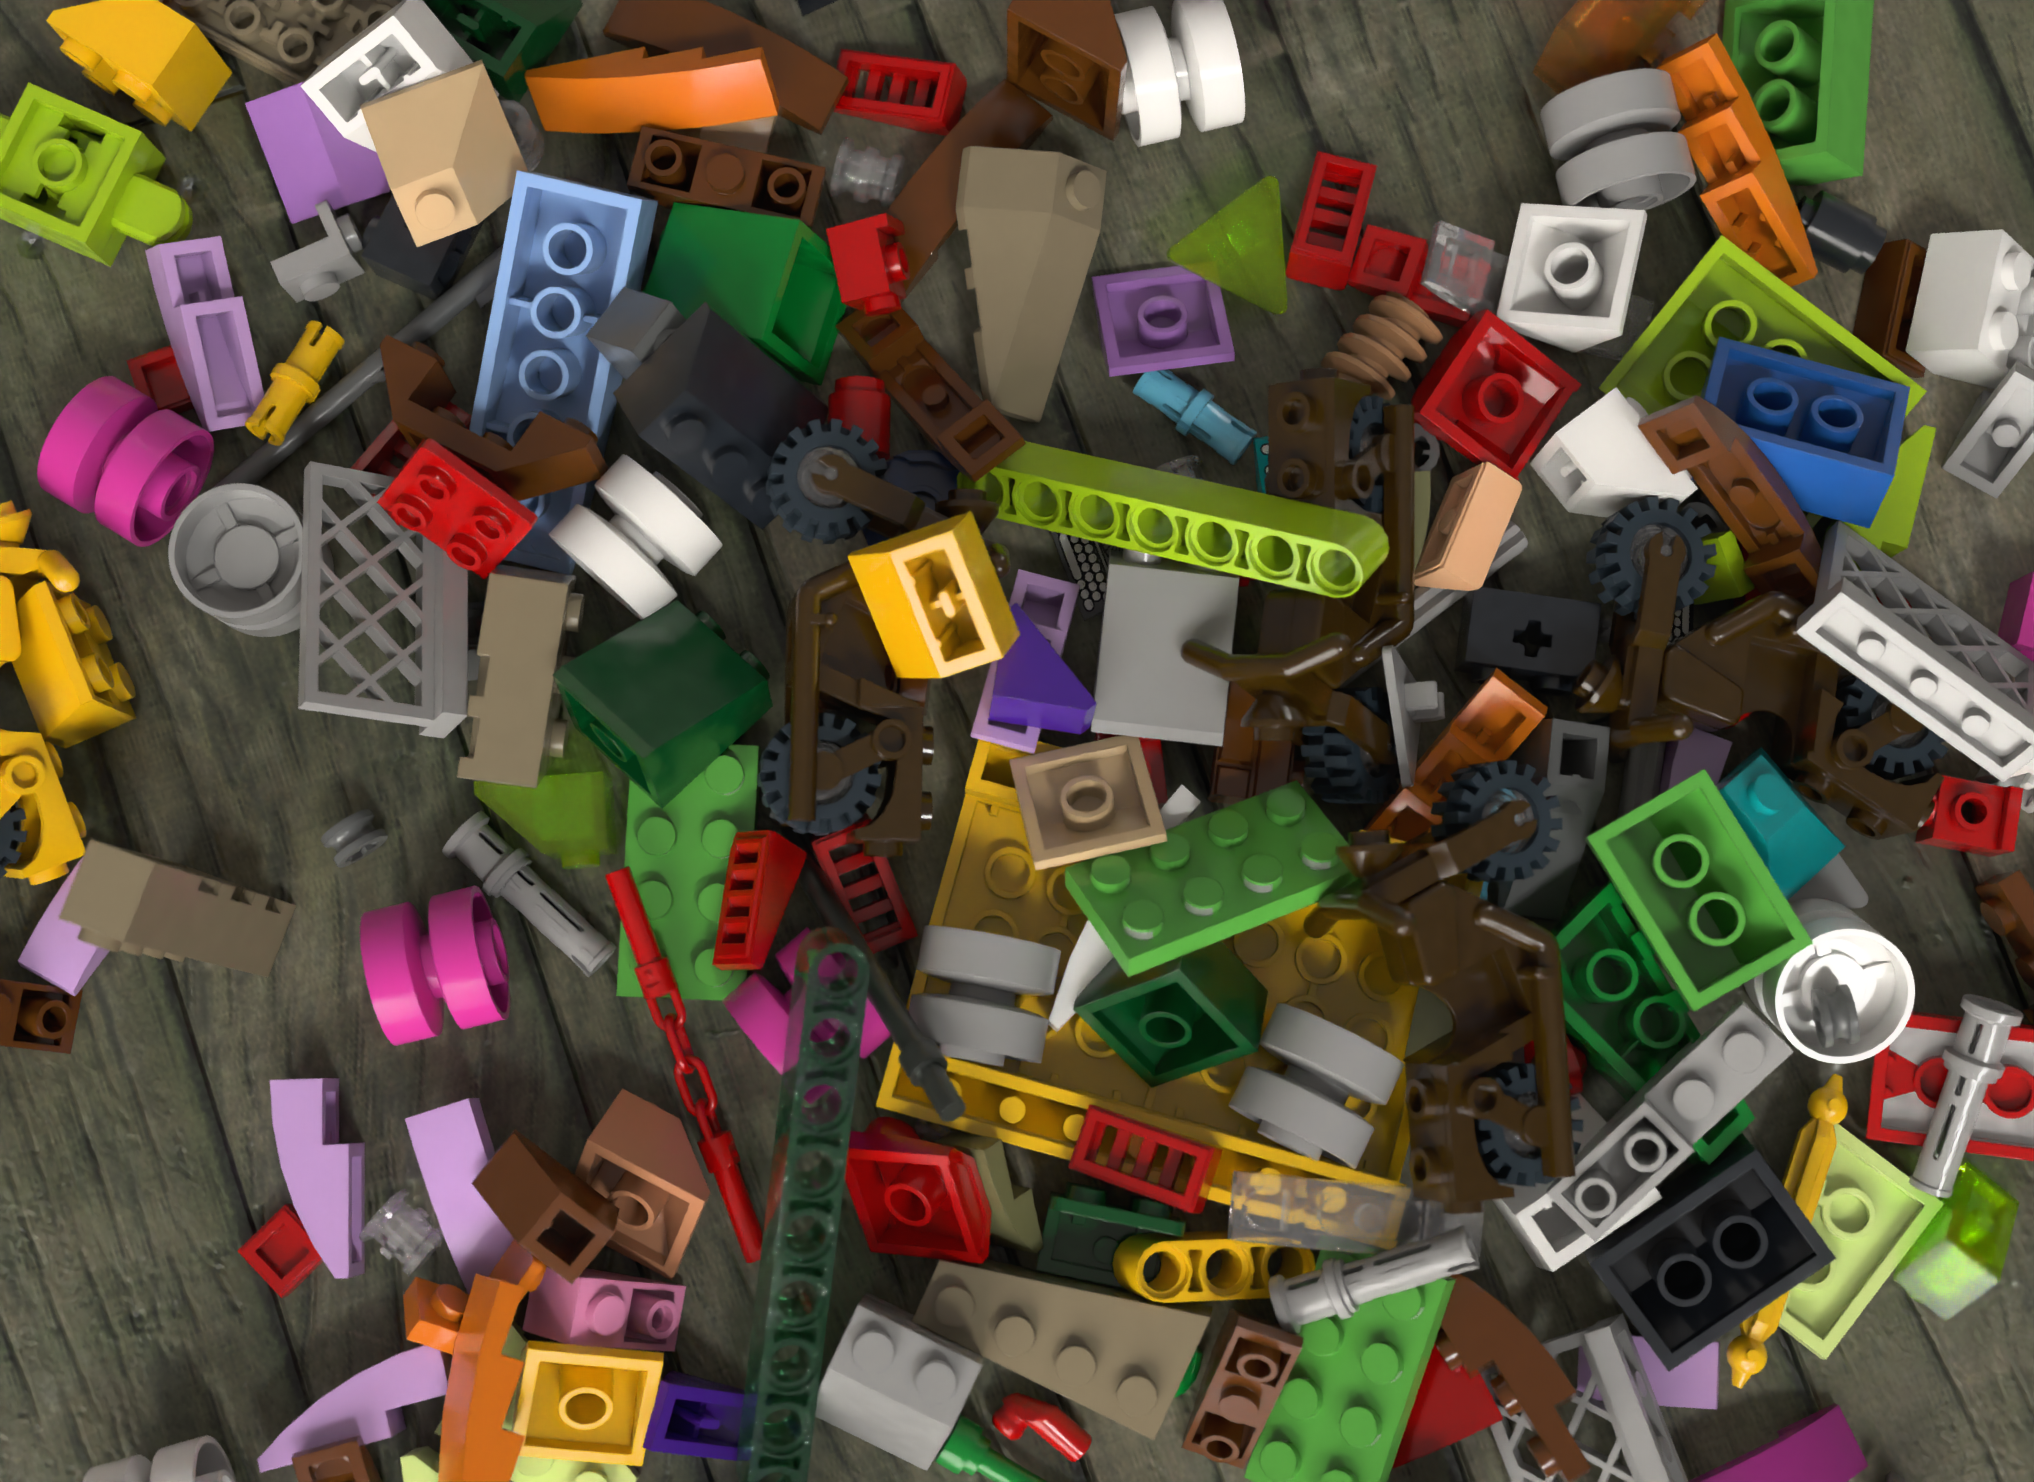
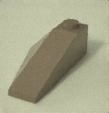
M969 146L963 148L956 215L959 231L967 230L972 267L964 269L967 290L975 289L980 326L974 331L973 335L983 401L988 399L1003 415L1033 424L1041 421L1100 234L1107 171L1061 152Z

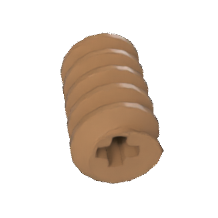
M1393 291L1386 292V295L1376 296L1368 307L1369 314L1359 315L1353 324L1354 333L1343 334L1337 343L1338 352H1328L1321 362L1322 368L1339 370V378L1371 385V394L1366 396L1374 394L1388 401H1391L1396 393L1386 378L1391 376L1401 382H1407L1411 377V373L1402 359L1406 357L1422 364L1427 358V354L1418 343V340L1421 338L1430 344L1438 345L1443 338L1440 330L1421 307Z

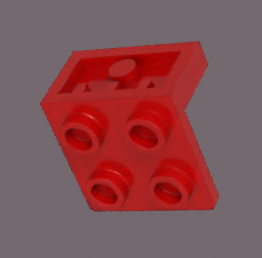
M430 438L423 439L377 501L378 504L391 512L396 521L402 526L419 532L443 549L455 564L464 569L472 570L484 580L524 538L538 520L535 513Z

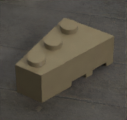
M498 565L489 573L477 648L480 664L476 696L470 695L467 717L473 718L470 750L467 757H460L458 778L537 788L553 764L554 757L564 758L569 735V720L559 719L562 696L553 674L560 667L576 658L567 656L569 632H580L585 595L574 593L575 575Z

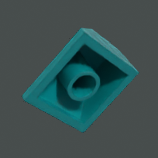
M1762 747L1750 754L1715 785L1787 901L1846 847Z

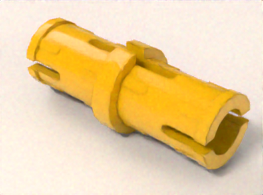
M313 320L309 321L303 335L286 362L277 363L271 371L272 384L253 414L245 422L247 429L259 439L264 440L267 433H270L269 444L282 445L287 432L306 403H313L321 391L318 383L337 352L342 349L345 343L341 335L331 327L326 326L321 335L319 331L322 328V323Z

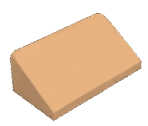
M1488 461L1452 477L1423 545L1419 562L1414 571V585L1463 591L1480 589L1483 586L1521 494V483Z

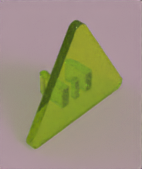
M1265 176L1167 250V258L1170 262L1274 315L1283 314L1287 310L1288 304L1279 181L1274 176Z

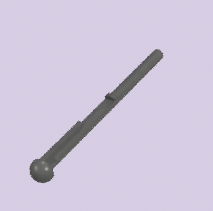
M574 177L564 178V179H567V180H571V181H576V182H580V183L587 184L585 181H583V180H581V179H579V178H574ZM504 243L392 337L409 346L415 341L423 344L474 300H477L481 309L492 301ZM380 347L301 412L287 432L282 445H272L267 441L211 489L233 483L256 485L373 385L386 381L385 373L382 371L384 366Z

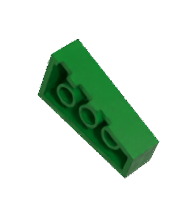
M1608 882L1592 888L1550 931L1558 940L1560 948L1566 1034L1572 1044L1582 1048L1590 1065L1628 1102L1689 1041L1694 1044L1701 1037V1034L1687 1013L1690 1010L1677 989H1672L1652 956L1655 954L1641 930H1636L1621 905L1623 903L1613 884ZM1744 1099L1693 1144L1694 1152L1685 1159L1688 1163L1710 1165L1755 1119Z

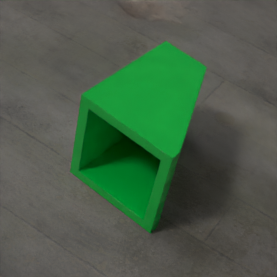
M676 202L673 203L667 225L660 235L658 253L648 283L642 293L671 301L686 320L704 302H707L799 381L820 386L822 385L838 331L835 326L842 321L847 306L841 301L830 246L801 220Z

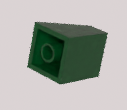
M678 600L566 663L553 674L575 729L662 809L773 706L767 683L770 679V674L764 665L747 650H743L740 654L735 652L724 642L726 636L723 630L707 613L700 610L694 615Z

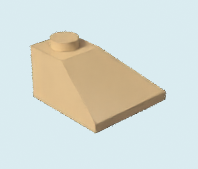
M482 60L360 105L392 194L417 247L478 225L513 195L517 170L528 171Z

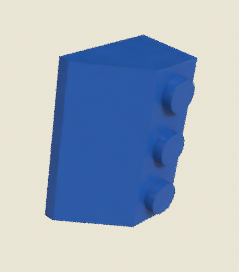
M1719 336L1700 397L1724 412L1753 440L1777 470L1801 510L1870 529L1895 475L1910 387Z

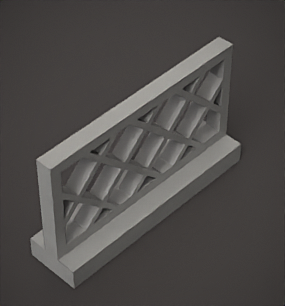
M310 461L304 469L298 709L419 726V735L445 738L467 717L468 570L455 564L443 549L419 532L409 529L404 532L380 504L377 503L395 477ZM323 485L344 488L360 508L341 521L322 500ZM366 514L391 541L373 556L348 529ZM322 524L328 530L324 534H322ZM415 535L416 545L411 540V538H413ZM333 538L359 564L357 568L341 580L321 559V547ZM397 549L416 569V582L404 591L379 564V562ZM364 573H367L391 600L373 615L366 610L347 588L348 585ZM320 582L327 589L322 594H320ZM415 593L416 604L410 598ZM332 597L339 602L358 624L357 627L340 640L320 620V606ZM396 607L415 627V641L404 650L378 623L379 620ZM364 632L390 659L389 662L372 675L345 648ZM319 643L325 648V651L320 655ZM414 652L415 663L409 658V656L412 655ZM331 657L358 685L347 695L318 691V669ZM397 667L415 687V705L394 702L377 681ZM364 692L369 698H362L358 696Z
M1838 520L1825 533L1814 604L1798 617L1796 633L2000 781H2006L2034 759V662ZM1853 560L1858 564L1861 571H1859ZM1871 589L1875 591L1882 604L1879 603ZM1904 597L1908 600L1912 608H1910ZM1922 626L1925 627V629L1927 630V632L1929 633V635L1931 636V638H1932L1933 641H1931V639L1929 638V636L1927 635V633L1925 632V630H1924V628H1923ZM2006 672L2015 677V682L2011 681Z
M1623 1313L1599 1320L1593 1326L1540 1342L1555 1360L1558 1353L1580 1346L1583 1348L1592 1375L1584 1393L1575 1389L1577 1394L1575 1399L1571 1401L1578 1404L1568 1426V1430L1574 1438L1586 1409L1612 1423L1617 1440L1609 1457L1574 1439L1587 1461L1603 1469L1598 1482H1608L1611 1474L1626 1482H1688ZM1491 1367L1482 1372L1481 1376L1503 1417V1420L1491 1425L1490 1428L1511 1482H1559L1556 1480L1558 1472L1547 1478L1543 1472L1523 1462L1518 1444L1525 1428L1531 1431L1532 1429L1521 1412L1510 1417L1489 1383L1492 1380L1490 1374L1497 1372L1495 1368ZM1596 1387H1598L1603 1403L1592 1398ZM1507 1418L1517 1422L1513 1433ZM1621 1451L1624 1454L1628 1467L1617 1462Z

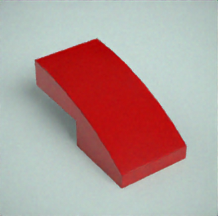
M1367 224L1347 282L1349 286L1373 297L1386 295V292L1389 291L1399 293L1421 307L1430 319L1462 328L1476 313L1489 276V269L1486 264L1429 250L1427 239Z

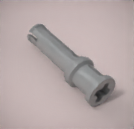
M483 811L474 814L450 837L443 847L442 853L449 859L457 857L484 882L482 890L488 896L493 895L495 898H498L502 895L543 935L562 950L587 977L592 976L610 958L617 947L590 925L582 915L529 867L532 862L528 858L529 854L523 848L513 849L488 825L490 817Z
M1964 994L1960 1006L1965 1010L1960 1028L1954 1045L1946 1046L1942 1056L1944 1060L1943 1065L1949 1071L1935 1112L1931 1118L1913 1175L1911 1174L1909 1183L1915 1188L1943 1198H1949L1953 1194V1185L1968 1142L1972 1136L1988 1084H1996L1997 1080L2002 1078L2005 1066L2000 1060L2011 1028L2013 1026H2020L2024 1016L2019 1010L2002 1002L1972 994Z
M1463 1225L1440 1235L1380 1252L1377 1255L1345 1263L1343 1259L1336 1260V1258L1323 1260L1321 1269L1289 1279H1285L1282 1275L1270 1277L1269 1291L1275 1314L1282 1329L1298 1334L1300 1333L1301 1325L1336 1314L1341 1319L1353 1317L1354 1312L1359 1311V1304L1437 1281V1279L1475 1270L1480 1265L1472 1237L1467 1227Z

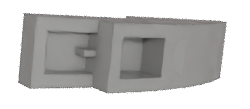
M1740 1000L1694 1044L1689 1041L1588 1142L1575 1157L1576 1176L1556 1178L1546 1190V1193L1596 1242L1694 1152L1693 1144L1793 1053L1791 1048L1744 1001Z

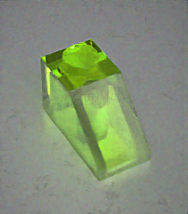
M605 772L544 776L537 788L487 781L473 782L475 796L541 853L552 859H561L563 869L601 866L600 855L617 854L613 779Z
M1968 1161L1959 1168L1953 1185L1954 1191L1952 1196H1949V1198L1937 1196L1944 1203L1899 1262L1893 1280L1900 1284L1911 1298L1925 1304L1945 1321L2000 1281L2020 1203Z

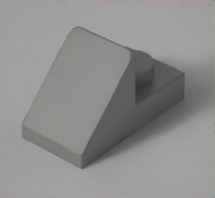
M2019 361L2015 362L1993 393L1984 390L1980 394L1942 463V469L1996 499L2034 452V370Z

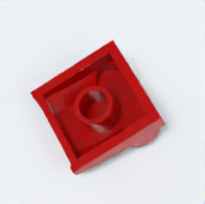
M1486 309L1476 312L1451 337L1415 391L1411 401V405H1414V423L1421 425L1425 431L1435 436L1437 440L1445 441L1476 465L1488 461L1519 481L1518 476L1572 393L1577 392L1582 384L1491 311Z
M878 1117L872 1120L863 1132L846 1131L835 1144L834 1150L870 1252L934 1259L942 1258L983 1264L989 1255L992 1211L973 1157L953 1147L921 1140L909 1124L891 1117Z

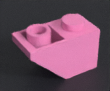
M547 1266L541 1283L536 1290L529 1294L523 1331L563 1344L674 1352L686 1286L585 1268L573 1284H570Z

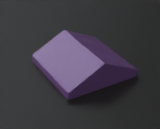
M304 82L245 103L291 224L319 216L315 205L325 200L328 201L333 210H337L390 192V186L377 152L344 138L303 90L301 85Z
M1214 261L1092 277L1101 350L1109 377L1235 361L1234 346Z

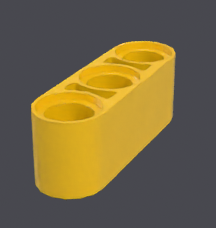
M1263 1229L1184 1232V1236L1167 1233L1137 1234L1129 1236L1120 1243L1114 1254L1112 1264L1114 1276L1123 1288L1131 1293L1162 1303L1271 1298L1269 1291L1270 1276L1267 1265L1271 1254L1278 1248L1281 1251L1282 1263L1279 1271L1274 1276L1282 1275L1285 1279L1315 1271L1316 1267L1314 1254L1303 1241ZM1219 1250L1222 1258L1221 1269L1216 1277L1208 1280L1206 1275L1207 1261L1211 1254ZM1157 1252L1161 1260L1160 1272L1153 1281L1146 1283L1143 1275L1144 1264L1149 1256Z

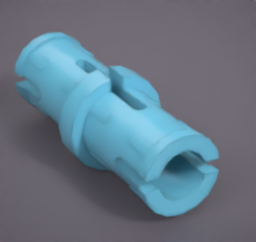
M1169 369L1144 372L1133 389V394L1153 405L1177 423L1175 430L1184 436L1190 433L1200 441L1202 440L1232 465H1235L1238 459L1241 458L1257 434V431L1237 420L1213 402L1215 395L1205 388L1199 392L1190 384L1174 375Z

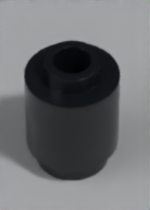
M1824 190L1819 191L1813 199L1806 196L1801 198L1797 203V208L1814 259L1842 273H1846L1851 269L1859 274H1863L1871 266L1881 250L1887 230L1876 224L1877 218Z

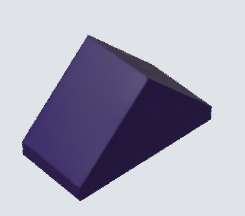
M1016 602L1010 606V610L1020 636L1005 656L997 660L988 720L1074 734L1083 733L1091 727L1097 702Z
M671 1369L661 1380L642 1447L655 1452L750 1463L768 1398L754 1392Z

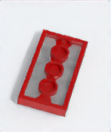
M1912 1011L1907 1024L1899 1036L1889 1046L1874 1055L1866 1139L1923 1146L1931 1118L1935 1112L1949 1071L1943 1065L1944 1060L1942 1056L1946 1046L1954 1045L1963 1017ZM2020 1024V1026H2013L2011 1028L2000 1060L2005 1066L2003 1076L1997 1080L1996 1084H1988L1972 1136L1965 1152L2034 1161V1026Z

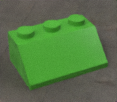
M1725 0L1722 43L1751 96L1774 146L1787 182L1790 185L1809 186L1863 176L1874 0Z
M1705 769L1585 839L1687 1007L1694 1012L1814 944Z

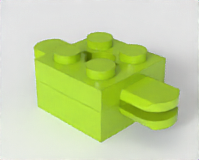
M29 82L11 117L0 113V219L109 267L112 266L126 236L154 247L158 244L184 241L190 234L193 224L192 209L185 199L179 195L177 190L155 181L166 158L143 132Z

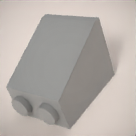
M1123 548V551L1110 550L1093 699L1097 702V706L1091 723V732L1222 746L1229 682L1186 663L1181 657L1180 650L1182 644L1187 640L1198 639L1232 654L1239 575Z
M866 1292L858 1304L832 1358L809 1414L927 1471L955 1425L982 1367L983 1356L912 1322L913 1314Z

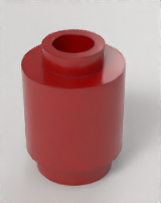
M846 376L836 379L835 392L828 396V424L831 419L843 420L841 427L851 430L853 425H856L864 430L861 434L863 439L869 442L873 438L877 443L879 449L876 453L879 459H889L891 397L885 394V382L869 376Z

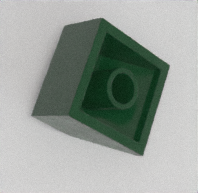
M1218 941L1130 977L1127 976L1115 957H1113L1075 999L1073 1010L1152 1088L1258 1052L1268 990L1222 941Z

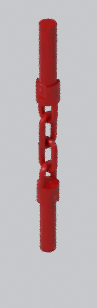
M630 866L605 874V878L638 965L634 968V972L653 1021L657 1027L666 1032L676 1060L673 1070L674 1079L684 1106L689 1113L697 1117L704 1137L697 1142V1145L703 1156L708 1173L714 1174L745 1262H756L770 1255V1251L738 1166V1162L741 1159L731 1130H722L715 1112L718 1099L707 1066L702 1059L694 1055L684 1027L687 1016L686 1008L668 956L662 957ZM670 993L676 1013H668L663 1018L656 998ZM695 1067L698 1070L708 1098L698 1099L696 1105L693 1102L683 1074H692Z

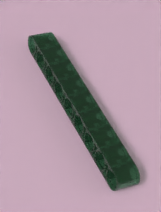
M831 926L817 928L808 933L800 942L796 954L737 1449L736 1474L739 1482H759L764 1476L775 1472L783 1473L777 1482H807L870 977L869 963L864 953L848 934L841 929ZM841 951L847 953L846 965L840 973L831 977L818 975L820 962L825 956L832 952ZM831 1018L839 1020L838 1030L832 1038L825 1042L810 1041L812 1029L817 1023ZM818 1085L831 1086L830 1095L824 1103L815 1107L802 1106L803 1098L811 1088ZM816 1150L824 1152L822 1160L815 1168L802 1172L794 1170L796 1161L803 1154ZM803 1216L816 1217L813 1226L805 1233L800 1235L786 1234L788 1227L794 1220ZM791 1282H807L806 1288L798 1296L788 1299L779 1297L783 1288ZM784 1346H799L796 1354L790 1359L780 1362L772 1360L773 1355ZM776 1410H791L788 1417L779 1423H764L767 1417Z

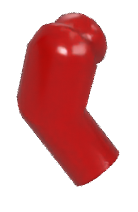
M1016 1392L1002 1398L1001 1400L1004 1404L992 1415V1424L1009 1440L1020 1439L1029 1426L1070 1462L1079 1460L1087 1452L1092 1442L1091 1435L1058 1406Z

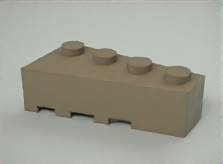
M90 839L58 919L81 926L77 937L78 940L118 953L121 950L138 956L145 954L158 959L166 957L179 962H184L185 957L269 977L296 905L177 862Z
M941 1258L912 1322L1141 1435L1155 1440L1211 1318L1213 1306L1194 1302L1162 1303L1152 1301L1128 1290L1095 1284L1091 1281L1072 1277H1062L1033 1271L1032 1268L986 1259L982 1264Z

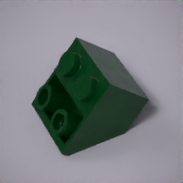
M423 0L473 62L483 61L492 85L499 95L516 105L519 104L528 90L524 77L526 70L544 66L583 6L581 0Z

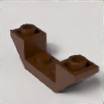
M386 335L380 343L393 420L413 451L423 439H433L517 501L598 480L609 469L596 444L598 442L596 434L583 423L567 417L562 422L540 411L514 447L494 433L485 432L481 437L468 430L457 416L445 409L456 394V390L443 370L445 366L444 360L434 350L416 341L409 346L389 335Z

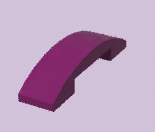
M1834 1403L1778 1430V1438L1688 1482H1847L1869 1465L1840 1406Z

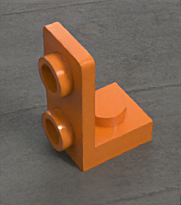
M514 1239L488 1277L524 1287L520 1298L521 1301L527 1291L533 1292L537 1289L544 1277L547 1265L521 1247ZM416 1276L403 1295L406 1339L453 1354L469 1294H466L456 1286L450 1284L440 1285Z

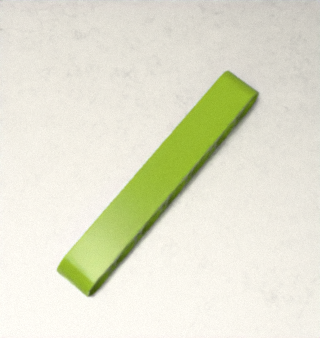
M1025 441L1026 444L975 483L961 472L957 476L956 484L958 489L986 491L987 501L999 504V514L996 516L998 519L1330 597L1345 598L1353 595L1387 558L1389 551L1388 537L1383 528L1373 519L1364 515Z

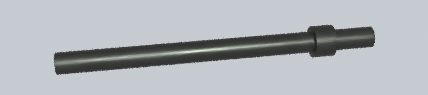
M793 827L782 828L777 832L778 834L807 852L798 882L901 1051L899 1055L900 1065L914 1086L923 1088L942 1121L950 1122L956 1120L965 1112L966 1105L946 1074L948 1063L933 1039L924 1038L801 835L798 832L792 831Z

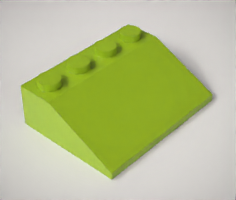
M1723 235L1712 245L1598 388L1603 393L1608 394L1616 387L1625 399L1627 397L1635 399L1648 415L1695 395L1700 397L1720 336L1909 386L1910 391L1905 417L1927 392ZM1802 510L1811 528L1822 518L1821 515Z

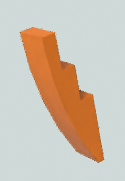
M1715 33L1665 58L1656 69L1664 70L1671 75L1678 107L1686 120V123L1678 133L1686 137L1690 154L1708 183L1700 198L1722 235L1790 287L1813 279L1817 275L1818 270L1796 202L1774 146L1751 96L1718 34Z
M640 47L526 70L524 76L544 131L595 134L641 132L642 126L668 131L716 126L777 116L779 111V100L763 47L708 58L703 47L654 57H648L646 48Z
M1496 668L1416 763L1414 786L1403 787L1400 783L1396 793L1389 796V800L1384 802L1363 830H1389L1391 838L1407 842L1431 829V825L1442 823V816L1431 814L1433 802L1447 800V798L1437 792L1442 783L1454 781L1451 774L1458 769L1469 768L1468 765L1507 760L1545 717L1548 707Z
M475 1274L454 1346L442 1413L438 1482H510L525 1436L505 1429L502 1426L525 1362L502 1355L501 1352L524 1287Z

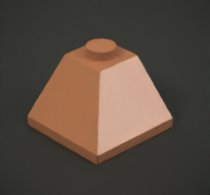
M622 1089L588 1137L575 1175L619 1208L615 1233L605 1245L672 1280L685 1255L709 1198L710 1190L681 1120L660 1109L654 1103L645 1101Z

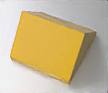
M528 1340L521 1351L520 1360L525 1363L517 1383L511 1430L525 1436L519 1456L642 1466L646 1450L642 1445L658 1392L664 1353Z

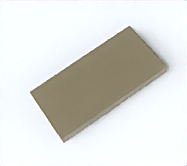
M158 0L195 23L210 44L290 86L306 81L325 59L400 3L396 0Z

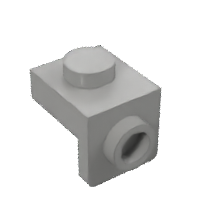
M327 200L316 204L315 208L328 237L270 262L280 285L297 303L304 299L306 301H318L327 298L338 291L340 283L365 273L356 254L357 251L363 249L362 237L349 213L339 217Z

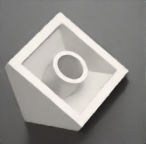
M1521 203L1496 316L1517 333L1573 353L1621 336L1647 220L1646 211Z

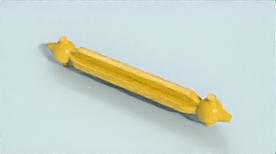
M1832 1074L1823 1087L1816 1089L1810 1095L1807 1107L1812 1118L1798 1131L1782 1180V1185L1810 1223H1812L1837 1145L1834 1125L1840 1123L1848 1112V1102L1843 1094V1077L1837 1074ZM1789 1291L1739 1324L1741 1335L1735 1337L1729 1343L1726 1352L1728 1363L1732 1367L1733 1386L1742 1389L1751 1375L1759 1373L1765 1367L1768 1356L1763 1343L1777 1330Z

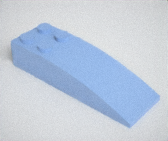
M517 170L469 428L470 431L481 437L485 432L494 433L514 447L537 414L542 411L562 422L567 417H570L586 425L598 437L596 444L604 457L617 404V399L613 392L621 385L622 376L586 335L624 287L641 291L658 204L657 200L537 172ZM597 480L518 501L535 513L538 520L503 560L562 574H572L575 561L548 534L576 504L590 509L595 491L594 484Z

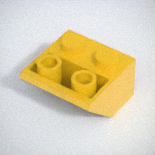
M99 0L53 10L46 20L64 40L59 49L70 59L84 67L81 73L88 80L111 95H115L120 88L135 99L133 106L163 127H166L171 119L192 132L232 74V71L197 25L158 0Z
M972 511L851 552L847 556L897 678H943L1001 659L1020 636Z
M47 581L32 586L16 603L22 653L17 660L12 661V664L43 740L63 748H68L136 719L129 699L136 696L135 688L124 666L119 662L114 664L106 644L107 641L113 638L112 631L101 609L97 605L91 606L89 603L79 599L74 593L70 594L59 591L53 584Z

